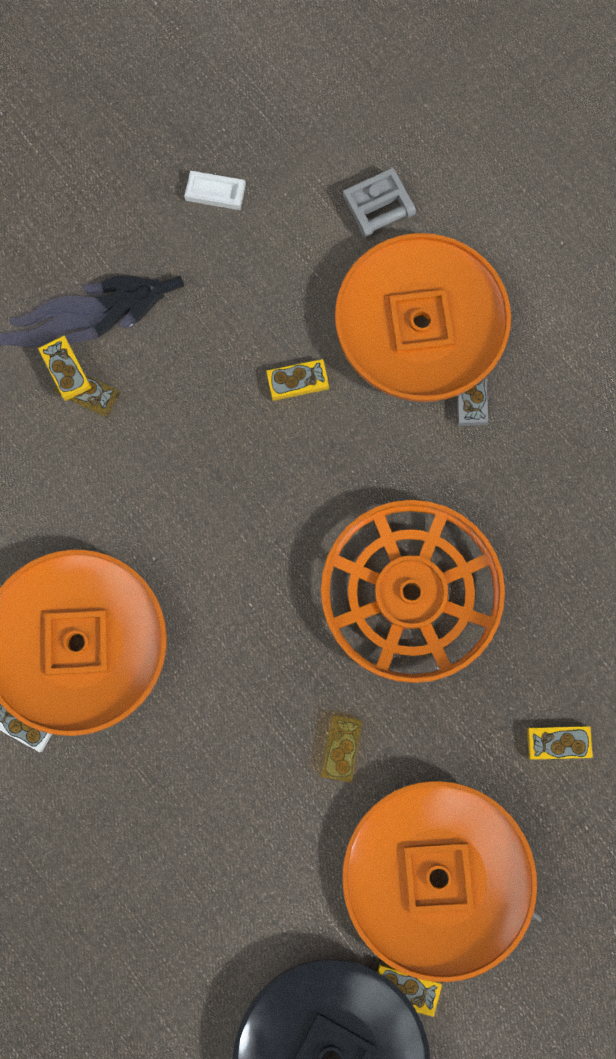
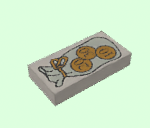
M484 378L479 384L457 396L458 426L488 424L487 378Z

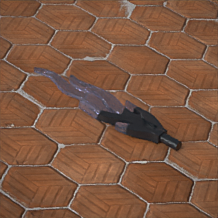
M181 275L160 283L158 279L147 280L133 276H115L96 284L85 285L83 290L87 294L114 293L103 297H60L45 303L22 318H12L10 323L13 326L27 327L48 317H54L48 323L34 330L0 334V346L38 347L64 332L77 328L89 329L67 335L68 343L89 341L108 332L124 315L126 317L120 324L123 328H128L141 320L156 302L164 298V293L185 287Z

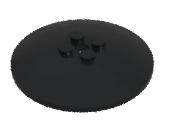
M321 959L305 962L286 970L271 980L257 994L245 1012L237 1032L233 1051V1059H322L323 1055L328 1051L337 1052L341 1059H430L429 1044L421 1019L401 989L380 972L366 965L342 959Z

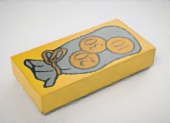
M65 335L38 348L65 401L91 389Z
M323 359L266 371L272 401L329 390Z
M590 726L527 728L528 757L530 760L593 758Z
M379 963L378 972L389 978L401 989L414 1006L416 1012L434 1017L442 987L441 982L417 979L399 972L390 966Z

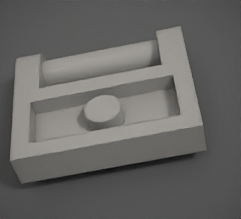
M394 168L343 190V198L364 238L373 235V231L403 217L410 218L416 215L414 204ZM396 200L399 201L401 206L368 221L366 214Z

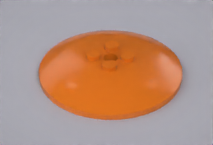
M415 233L397 236L381 242L369 249L353 264L346 274L338 293L335 324L337 337L346 359L366 382L379 391L399 399L433 402L449 399L470 390L486 378L494 369L503 354L509 338L511 310L502 280L492 265L482 255L468 245L446 236ZM417 316H424L429 320V325L425 328L417 327L413 319Z
M59 551L39 557L24 565L1 586L0 704L16 719L27 726L49 734L63 736L86 735L102 731L123 721L142 705L150 695L158 681L165 661L167 650L166 623L154 592L147 582L131 567L116 558L95 551ZM80 634L84 637L85 645L80 651L74 652L69 647V641L74 635Z
M427 781L408 785L390 793L377 802L364 815L353 832L346 850L343 864V892L347 910L354 927L365 944L377 957L397 971L417 979L432 982H454L473 978L487 972L507 958L517 947L527 931L534 913L537 896V873L534 858L525 835L511 815L500 804L482 792L462 784L445 781ZM435 869L444 870L449 878L446 885L442 887L433 885L430 881L431 872Z

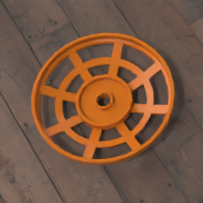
M404 500L390 502L360 515L336 539L327 556L322 573V608L327 625L338 645L362 668L379 677L396 682L421 683L435 681L448 677L467 667L481 655L491 642L500 624L504 609L505 585L503 571L497 554L489 540L475 524L462 514L446 506L429 501ZM408 511L435 515L429 532L421 530L391 532L385 516ZM374 520L380 538L366 547L355 563L339 556L349 539L364 525ZM446 520L466 532L478 545L483 555L466 562L453 545L440 537ZM412 539L425 542L419 556L402 557L396 541ZM437 546L446 552L456 563L457 567L442 573L430 561L435 547ZM385 547L390 563L384 567L379 574L365 568L364 565L368 559L380 548ZM489 566L492 575L494 590L493 608L490 616L473 610L475 588L471 573ZM334 567L351 574L348 585V599L351 611L334 617L330 598L331 575ZM359 578L375 585L376 600L360 608L357 598ZM463 578L465 587L464 607L447 601V584ZM408 584L417 586L420 591L419 598L413 601L406 599L403 595V588ZM381 612L392 623L386 640L371 629L366 623L365 618ZM442 612L459 618L452 630L443 638L438 639L431 623ZM356 622L368 639L383 648L377 665L366 660L356 652L344 638L340 628ZM468 622L485 627L486 629L475 646L460 660L451 664L443 647L455 640ZM404 628H420L427 645L415 647L397 644ZM394 653L407 656L432 653L439 670L429 673L407 674L390 671L388 668Z

